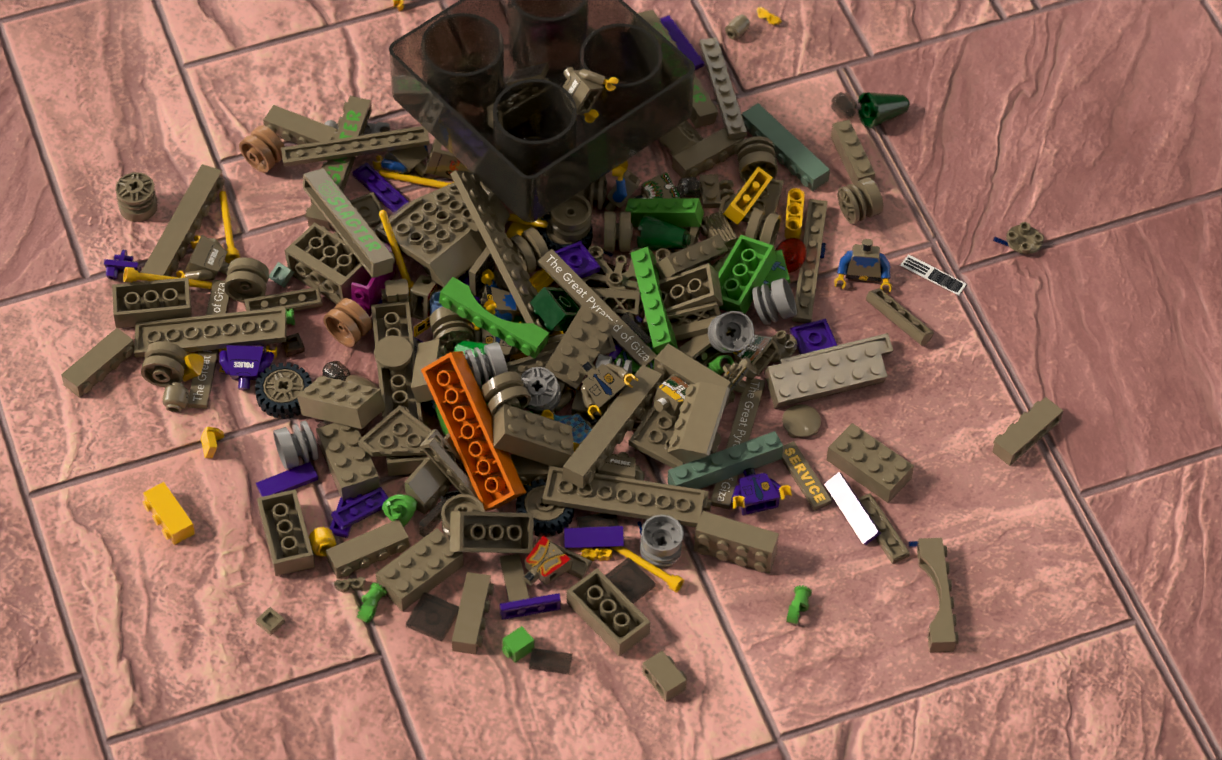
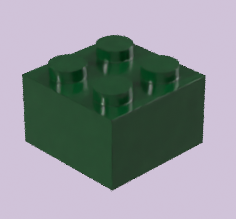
M543 287L530 302L534 312L543 319L544 325L551 331H567L580 309L563 288Z

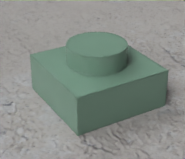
M278 262L270 273L269 278L285 288L295 272Z

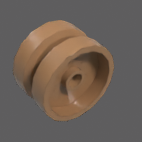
M266 126L256 127L239 144L240 151L245 160L260 172H268L274 167L275 163L283 159L281 148L285 147L276 133Z
M343 298L335 306V309H331L323 318L329 333L338 342L347 347H353L361 339V336H365L372 329V322L366 311L355 301L348 298Z

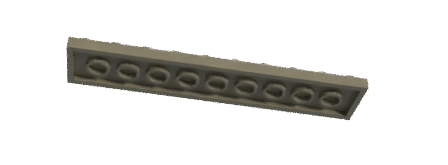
M455 170L450 175L525 322L534 323L549 332V335L552 334L553 331L544 325L543 319L534 312V308L530 304L538 292L532 286L529 274L523 269L521 258L515 253L513 243L505 233L504 225L498 220L497 212L490 204L489 196L480 184V178L474 172Z

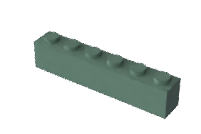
M759 103L742 113L746 130L753 137L761 136L770 139L774 144L775 157L778 162L788 168L790 173L796 176L805 187L814 191L829 181L830 169Z
M775 431L668 470V485L694 489L707 487L742 474L747 468L756 469L782 459L783 444Z

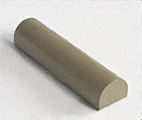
M319 287L244 299L246 311L286 307L287 311L289 309L299 311L323 306Z
M881 288L868 292L866 301L918 344L924 346L930 341L934 332Z

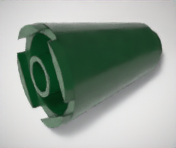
M865 92L858 98V104L861 103V109H858L859 118L862 124L869 128H874L906 113L910 107V102L905 95Z
M644 216L640 221L638 230H641V235L637 236L638 248L642 249L648 246L652 252H655L661 248L667 250L685 249L687 245H690L691 235L686 229L653 216Z

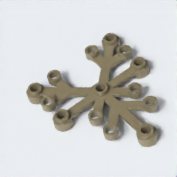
M599 246L589 248V253L599 264L605 275L595 273L582 278L584 282L592 280L606 283L612 289H626L625 287L639 290L638 282L628 280L636 278L632 258L628 271L622 273L623 268L627 265V258L623 255L617 256L613 272L603 259V249ZM633 248L632 252L637 251L641 248ZM663 248L657 250L655 256L657 263L662 260L661 258L671 255L670 251ZM608 297L604 301L612 309L616 306L614 298ZM626 299L628 310H635V299ZM639 299L640 314L643 310V303L641 299ZM616 313L617 315L622 316L621 319L623 321L625 320V314Z

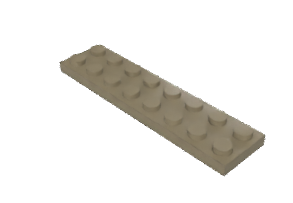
M286 307L138 322L135 325L134 355L136 358L145 357L148 345L159 341L176 344L186 352L227 348V345L252 346L286 342L287 310Z
M550 466L542 499L544 504L646 520L656 515H668L676 519L681 525L697 527L702 514L705 490L595 473L593 480L582 489L562 479L563 468Z

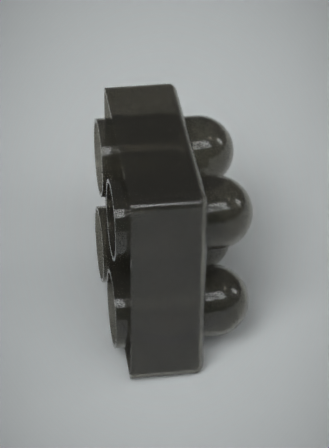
M459 0L398 38L389 46L393 98L468 170L477 174L480 181L525 222L539 220L632 156L640 153L647 146L688 120L692 115L694 63L623 0ZM548 62L550 68L545 78L550 81L527 79L507 86V82L514 70ZM569 67H573L574 70H590L605 76L607 80L611 77H616L619 80L617 84L611 83L613 86H616L613 91H608L605 85L602 84L604 89L591 108L597 110L599 116L592 123H587L584 115L577 114L573 97L563 88L567 80L564 71ZM494 103L492 128L488 125L487 107Z

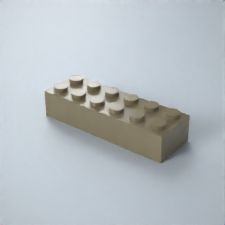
M877 341L768 366L764 372L775 409L880 384L888 377Z

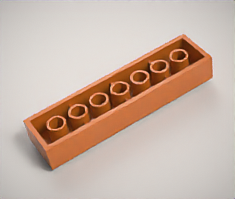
M463 351L450 352L422 368V374L478 499L483 504L484 510H496L525 494V488L509 453L493 447L492 415Z

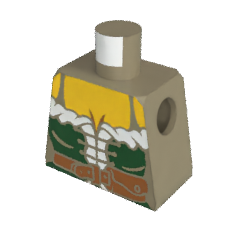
M754 335L750 345L732 354L737 364L740 363L744 356L749 358L750 364L757 369L756 376H758L779 349L772 337Z
M672 374L658 387L654 398V408L658 412L664 410L674 417L680 415V407L684 402L685 392L689 385L675 374Z

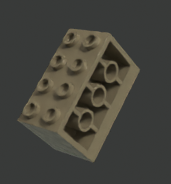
M313 223L285 249L287 266L295 272L293 277L310 288L319 287L320 294L336 304L343 298L352 300V282L367 286L372 278L339 235H334L326 227Z

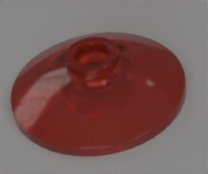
M798 238L785 239L775 249V251L782 249L788 273L798 270L806 259V246Z

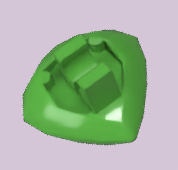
M398 494L385 500L382 509L389 520L395 521L399 519L404 527L412 518L417 502L411 496Z

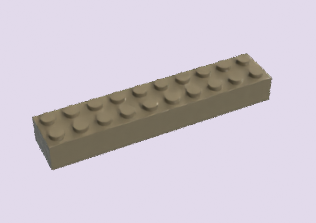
M409 301L371 305L375 346L384 337L394 335L407 339L413 350L410 363L400 370L392 371L389 368H382L377 364L379 389H381L385 410L382 411V418L384 419L400 405L422 422L421 404L417 403L411 389L415 351ZM426 455L386 456L388 476L412 474L426 459Z

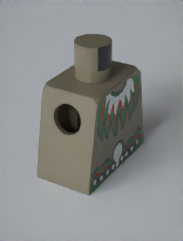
M664 172L642 183L641 195L634 198H680L668 173Z

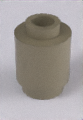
M745 15L736 16L725 27L726 35L730 39L738 40L749 29L750 20Z

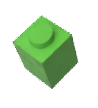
M523 626L503 638L502 651L507 658H511L515 663L534 650V639Z

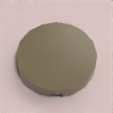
M392 335L379 340L374 349V357L377 364L382 368H389L392 371L406 367L413 356L411 344L401 336Z

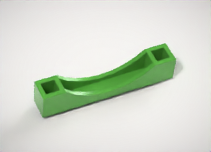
M647 246L632 252L631 257L653 348L659 354L667 344L672 345L676 349H678L661 295L659 271L655 266L657 263L656 257Z
M454 277L440 291L439 303L443 307L473 322L477 327L485 329L491 335L505 341L508 345L521 350L525 355L535 359L548 343L549 332L534 323H515L492 315L476 301L469 286Z

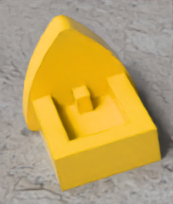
M199 354L185 356L184 360L187 365L184 369V382L200 376L204 364V357Z
M206 427L204 429L201 443L205 458H213L217 449L216 441L225 437L222 430L215 427Z

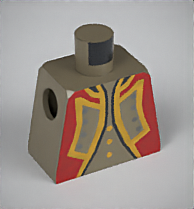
M420 275L410 290L409 306L410 315L413 318L425 320L430 316V298L433 293L438 292V284L431 279V275Z
M542 536L525 560L526 568L529 571L523 576V579L530 586L537 579L548 585L572 568L571 559L545 536Z

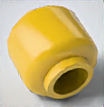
M318 527L309 535L312 551L317 556H327L326 550L337 544L332 530L327 527Z

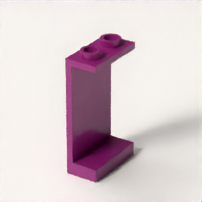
M384 243L388 251L393 254L390 244ZM396 260L393 263V272L371 278L367 286L354 282L351 284L352 300L359 304L369 317L372 314L371 305L378 304L382 297L381 289L385 288V281L392 280L396 274Z

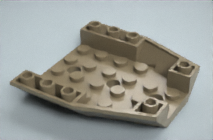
M455 182L404 204L388 217L399 249L430 269L431 279L443 288L452 277L458 279L469 270L487 247ZM481 184L489 196L490 204L497 212L498 220L505 225L510 218L509 212L495 192ZM381 222L372 230L376 232L377 237L384 242L386 240L389 242Z

